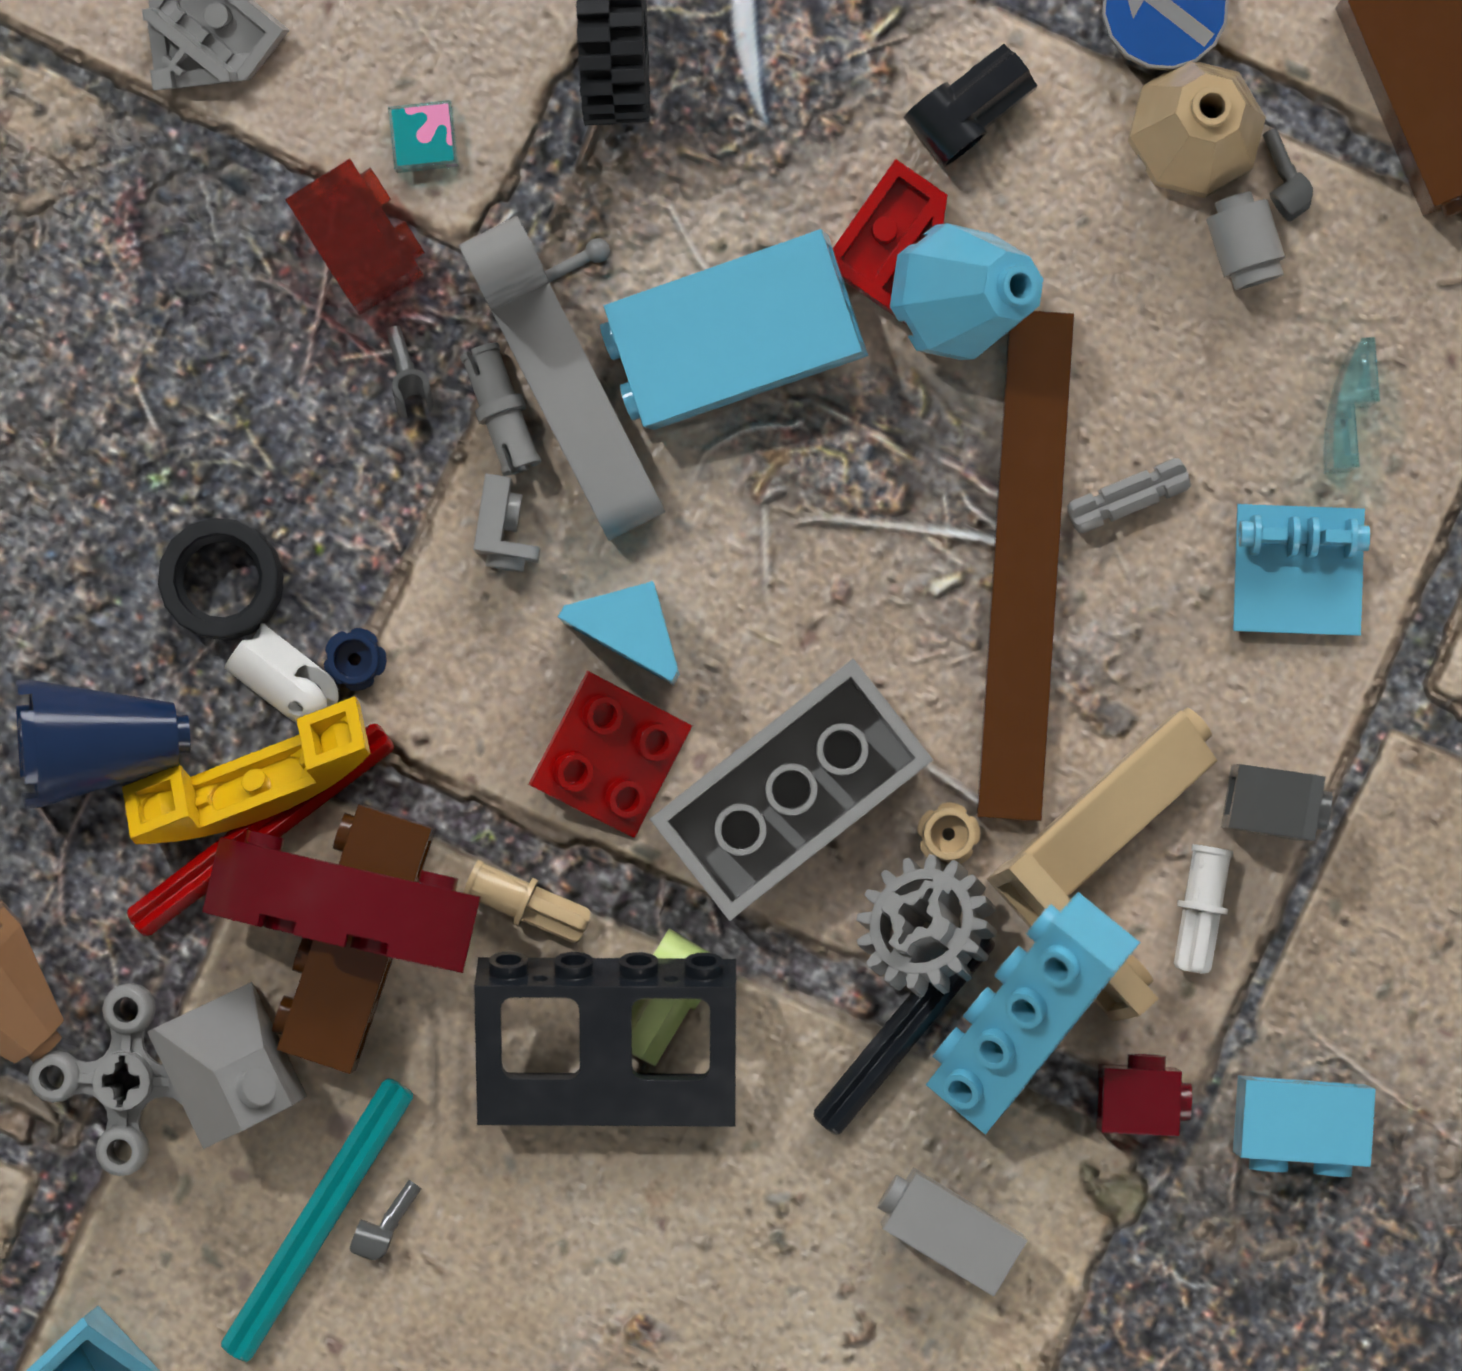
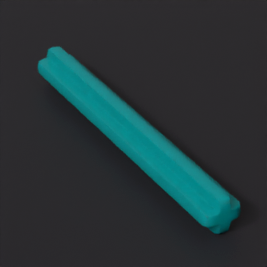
M390 1078L384 1080L379 1086L221 1341V1347L229 1355L238 1360L248 1362L258 1350L411 1103L413 1093L406 1086Z

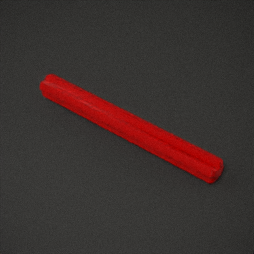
M378 724L368 725L365 730L370 755L348 775L309 800L269 818L230 830L223 838L244 842L247 830L281 837L389 755L394 749L392 740ZM219 840L128 908L127 916L140 934L143 936L154 934L207 893Z

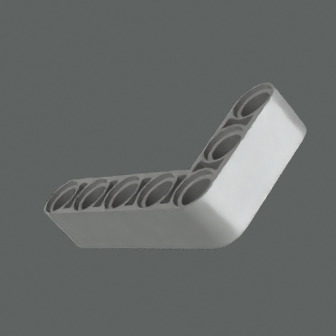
M518 216L459 244L458 246L608 541L665 513L657 493L548 282L543 265Z

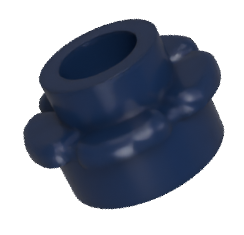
M354 628L350 633L340 631L332 636L326 645L327 660L324 662V669L333 677L336 684L340 685L343 683L349 690L361 691L371 687L376 675L379 676L384 672L387 663L386 652L382 647L378 646L377 637L369 630ZM358 653L361 657V662L355 666L351 665L349 662L350 655Z

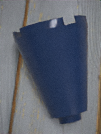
M16 680V693L18 695L29 694V705L16 706L20 778L24 777L25 785L34 784L35 789L34 793H22L24 809L43 807L179 765V753H190L188 715H176V708L173 702L35 680Z

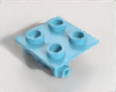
M1237 504L1233 631L1361 636L1364 551H1368L1370 546V527L1364 526L1365 509Z

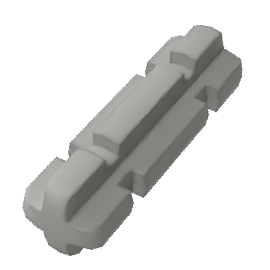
M1174 458L1154 467L1155 472L1149 474L1145 470L1098 490L1099 495L1093 497L1089 493L1072 500L1068 504L1067 509L1074 528L1078 533H1086L1103 526V520L1107 518L1112 522L1156 504L1160 501V496L1165 495L1168 499L1185 492L1191 486L1190 477L1185 465L1179 458Z

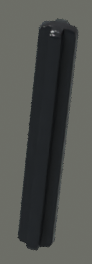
M992 938L981 939L979 946L989 955L995 947V942ZM972 958L968 962L967 966L970 969L971 975L983 961H977ZM954 974L949 977L950 991L943 994L931 982H929L924 997L917 996L911 992L814 1109L813 1115L816 1121L832 1134H841L967 981Z

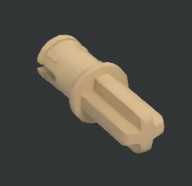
M479 859L474 865L463 893L481 897L480 903L514 917L513 924L516 926H520L523 921L572 943H576L582 938L591 915V911L587 907L538 887L539 880L532 878L530 883L486 865Z

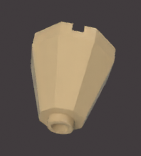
M1190 61L1184 66L1167 71L1143 85L1140 90L1127 141L1136 156L1137 154L1140 156L1146 166L1145 171L1155 186L1206 198L1253 169L1266 116L1239 72L1202 62Z

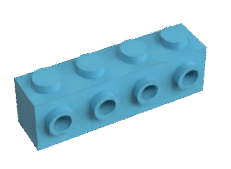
M1079 892L1061 911L1052 904L1046 908L1026 933L1035 942L1028 953L1020 946L1012 952L994 975L1003 983L1001 988L995 993L989 987H986L963 1015L972 1024L967 1032L963 1033L956 1027L932 1056L941 1065L927 1082L926 1086L985 1135L1010 1107L1140 944L1137 939Z

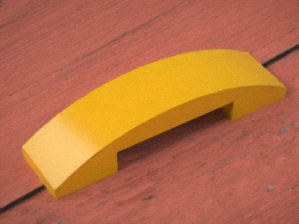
M354 696L297 718L299 735L190 777L179 764L176 767L123 786L122 791L130 839L136 845L158 844L195 839L226 832L279 814L328 789L348 775L370 755L360 702Z

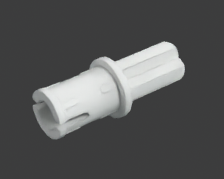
M1192 844L1191 850L1193 853L1184 901L1178 900L1177 906L1183 907L1174 965L1183 971L1205 974L1209 973L1212 968L1221 914H1228V909L1222 908L1233 851Z

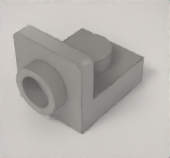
M485 473L473 549L477 554L487 555V567L523 572L525 561L539 563L540 548L538 546L504 541L505 530L517 532L523 494L511 493L513 486L511 477Z

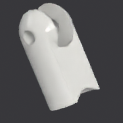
M263 623L260 624L252 640H242L225 664L224 669L296 723L297 718L336 704L339 700L338 688L333 677Z

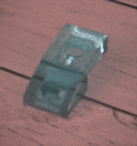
M1375 337L1361 338L1351 346L1336 378L1328 405L1325 424L1324 474L1348 473L1360 467L1355 409L1370 408L1380 401Z

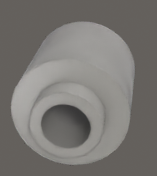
M1248 191L1215 202L1217 214L1208 217L1206 221L1223 276L1231 277L1234 290L1253 287L1283 276L1280 260L1284 259L1285 255L1268 200L1254 201L1252 192Z

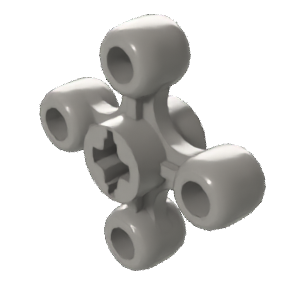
M134 983L121 984L115 987L104 999L102 1006L103 1018L108 1027H110L112 1039L110 1047L103 1057L96 1061L85 1062L77 1060L67 1052L51 1051L44 1057L34 1061L28 1075L30 1088L43 1101L61 1102L73 1095L84 1093L96 1097L104 1105L107 1111L108 1122L106 1130L97 1142L96 1157L102 1169L116 1176L133 1174L141 1169L148 1159L150 1151L149 1142L141 1129L140 1122L142 1111L146 1105L153 1099L160 1097L172 1098L181 1104L163 1064L156 1062L145 1049L144 1036L147 1027L155 1016V999L149 990L142 985ZM125 997L133 999L138 1005V1014L134 1020L126 1019L121 1013L120 1005ZM125 1063L128 1064L129 1074L139 1076L140 1085L128 1090L127 1095H124L123 1085L113 1083L112 1074L124 1069ZM51 1065L59 1067L64 1073V1082L60 1088L51 1085L47 1079V1072ZM117 1139L125 1140L131 1146L132 1154L128 1161L119 1159L114 1153V1144Z

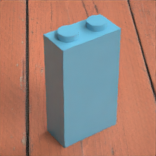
M822 229L603 305L608 322L600 324L601 334L609 356L612 360L621 358L628 382L620 384L627 412L633 421L641 418L643 427L651 430L671 425L868 356L829 235Z

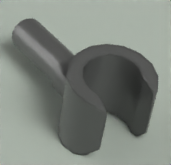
M1271 129L1262 136L1278 174L1284 183L1270 192V198L1280 214L1287 221H1292L1310 208L1313 187L1302 173H1297L1294 164L1290 161L1278 130Z
M392 326L386 330V334L396 364L395 370L397 375L392 381V392L396 410L401 417L407 418L404 400L412 395H419L426 399L427 408L430 412L434 405L429 378L422 371L416 370L414 363L411 362L401 326Z
M408 1180L384 1214L380 1226L361 1219L350 1244V1251L370 1260L382 1258L388 1251L394 1231L399 1225L398 1222L422 1188Z

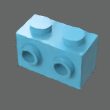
M1238 1075L1233 1153L1241 1158H1249V1169L1288 1172V1161L1314 1163V1174L1352 1177L1353 1166L1371 1167L1376 1089L1365 1084Z

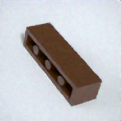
M358 804L355 816L344 813L335 836L333 849L342 852L339 861L340 865L418 882L420 871L424 868L437 828L367 805ZM349 935L346 947L302 938L292 967V971L302 974L294 998L286 995L283 996L272 1027V1032L281 1035L277 1050L351 1074L357 1070L393 958L351 948L353 935Z

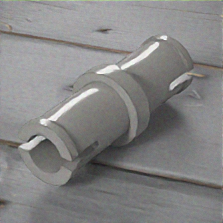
M494 342L471 349L473 355L470 352L463 353L460 359L466 368L479 404L475 414L479 424H486L502 467L503 476L530 469L528 464L531 467L540 464V456L537 455L522 411L526 409L522 394H515L500 354L499 344Z

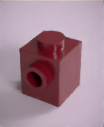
M1128 1054L1127 1065H1098L1096 1128L1100 1132L1180 1136V1121H1190L1192 1085L1191 1083L1182 1082V1071L1175 1067H1166V1056Z

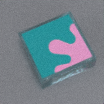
M451 100L388 107L394 170L396 173L459 167L453 104Z

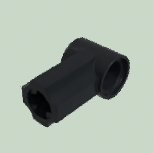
M1002 44L979 63L975 64L953 84L950 85L948 82H945L935 88L915 104L903 118L944 168L977 144L986 135L987 131L985 129L1035 91L1038 85L1020 57L1005 44Z

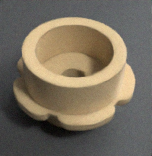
M942 803L937 810L927 811L921 817L917 828L918 834L922 837L920 842L921 851L926 857L929 854L936 855L941 861H947L948 864L952 860L960 864L964 863L972 856L973 845H976L980 840V827L976 818L969 817L966 814L965 807L957 803ZM951 828L954 831L955 835L952 840L947 841L943 838L942 832L944 829Z

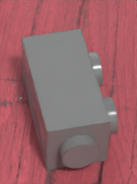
M914 1167L906 1180L898 1175L893 1178L877 1206L878 1209L886 1213L880 1222L883 1230L992 1296H995L1027 1243V1239L1021 1232Z

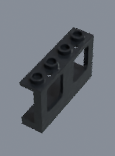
M513 951L499 952L491 957H478L474 983L477 1125L735 1127L736 959H722L719 955L705 952L694 953L686 958H657L645 952L628 953L621 958H592L590 955L582 952H566L559 954L555 958H531ZM509 998H569L574 1000L579 1007L580 1067L577 1072H506L502 1064L501 1005ZM644 998L701 999L708 1004L710 1009V1066L705 1074L635 1072L632 1066V1006L636 1001Z

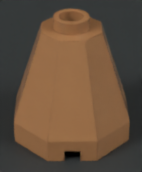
M0 900V1056L14 1064L27 1056L34 1063L35 1060L44 1057L62 1039V1036L57 1032V1028L63 1023L64 1019L19 919Z

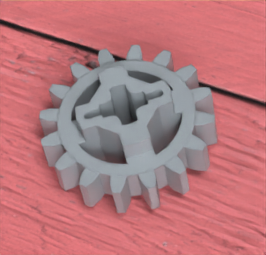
M929 854L925 861L924 869H921L911 858L903 859V875L896 877L891 872L884 870L881 876L886 885L885 889L881 893L876 890L867 889L864 894L874 904L872 912L857 914L856 920L866 929L870 930L869 933L857 939V943L867 954H872L866 962L869 968L879 976L885 974L884 980L894 989L900 991L907 984V988L914 994L924 997L929 982H931L933 986L945 994L950 991V976L957 974L967 982L972 979L970 969L967 966L972 958L977 961H987L989 956L979 944L981 939L996 937L997 930L987 921L983 920V918L994 913L996 908L986 896H981L986 889L984 884L973 874L967 876L968 871L959 862L952 860L945 868V864L936 855ZM961 912H963L962 927H960L958 919ZM925 922L931 924L927 929L922 927ZM891 925H892L894 934H893L892 937L890 938Z

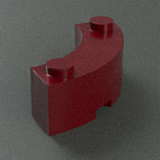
M247 830L244 842L223 837L219 838L202 910L203 913L257 927L263 926L290 933L294 936L346 947L349 935H353L351 948L463 973L481 897L456 891L459 878L424 870L420 871L418 882L284 852L282 849L285 838Z

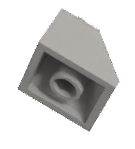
M252 982L147 1032L203 1149L231 1137L307 1097L287 1053L277 1050L280 1039L277 1033L272 1032L273 1024Z

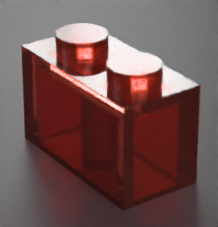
M349 158L285 199L359 315L423 276L415 259L425 254L405 221L393 227L381 206L391 199L371 167L360 174Z

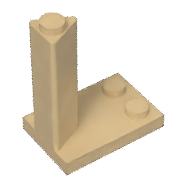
M1185 708L1183 711L1180 710L1169 716L1012 859L1004 862L986 878L1029 928L1032 927L1050 904L1061 911L1071 901L1068 896L1217 762L1216 757L1205 743L1212 736L1208 725L1190 708ZM1130 955L1094 1001L1114 1022L1141 1016L1159 998L1148 987L1153 982V978L1138 959Z

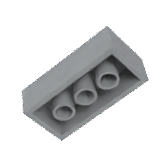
M852 659L657 812L650 820L730 921L926 767L933 759L856 661Z

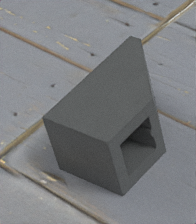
M1234 764L1231 765L1221 827L1291 840L1315 841L1317 829L1326 830L1328 827L1333 794L1332 792L1324 791L1325 776Z

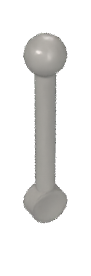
M602 238L590 240L584 251L546 270L548 282L551 283L590 261L595 263L604 262L610 255L609 244Z

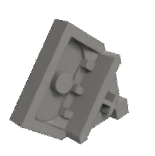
M148 0L149 8L142 9L143 20L148 23L154 70H150L153 91L251 80L290 31L254 0Z

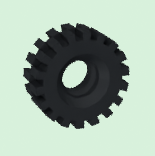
M577 0L579 85L585 126L649 123L650 81L646 0Z

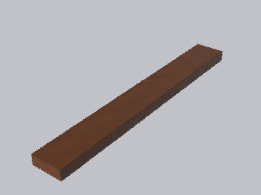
M1033 311L1008 332L976 817L1042 821L1074 313Z

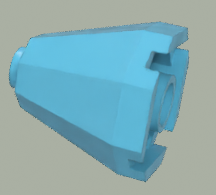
M949 223L938 224L925 232L923 235L926 237L917 244H910L897 254L890 308L899 322L905 321L913 333L908 338L916 351L957 360H974L1040 306L1043 277L1033 260L1024 252L992 233Z

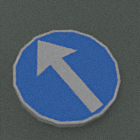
M1103 0L1102 19L1109 40L1126 59L1146 69L1172 71L1190 61L1198 62L1216 46L1227 24L1229 0Z

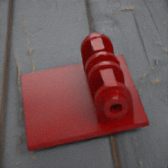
M587 670L528 785L635 838L693 725Z

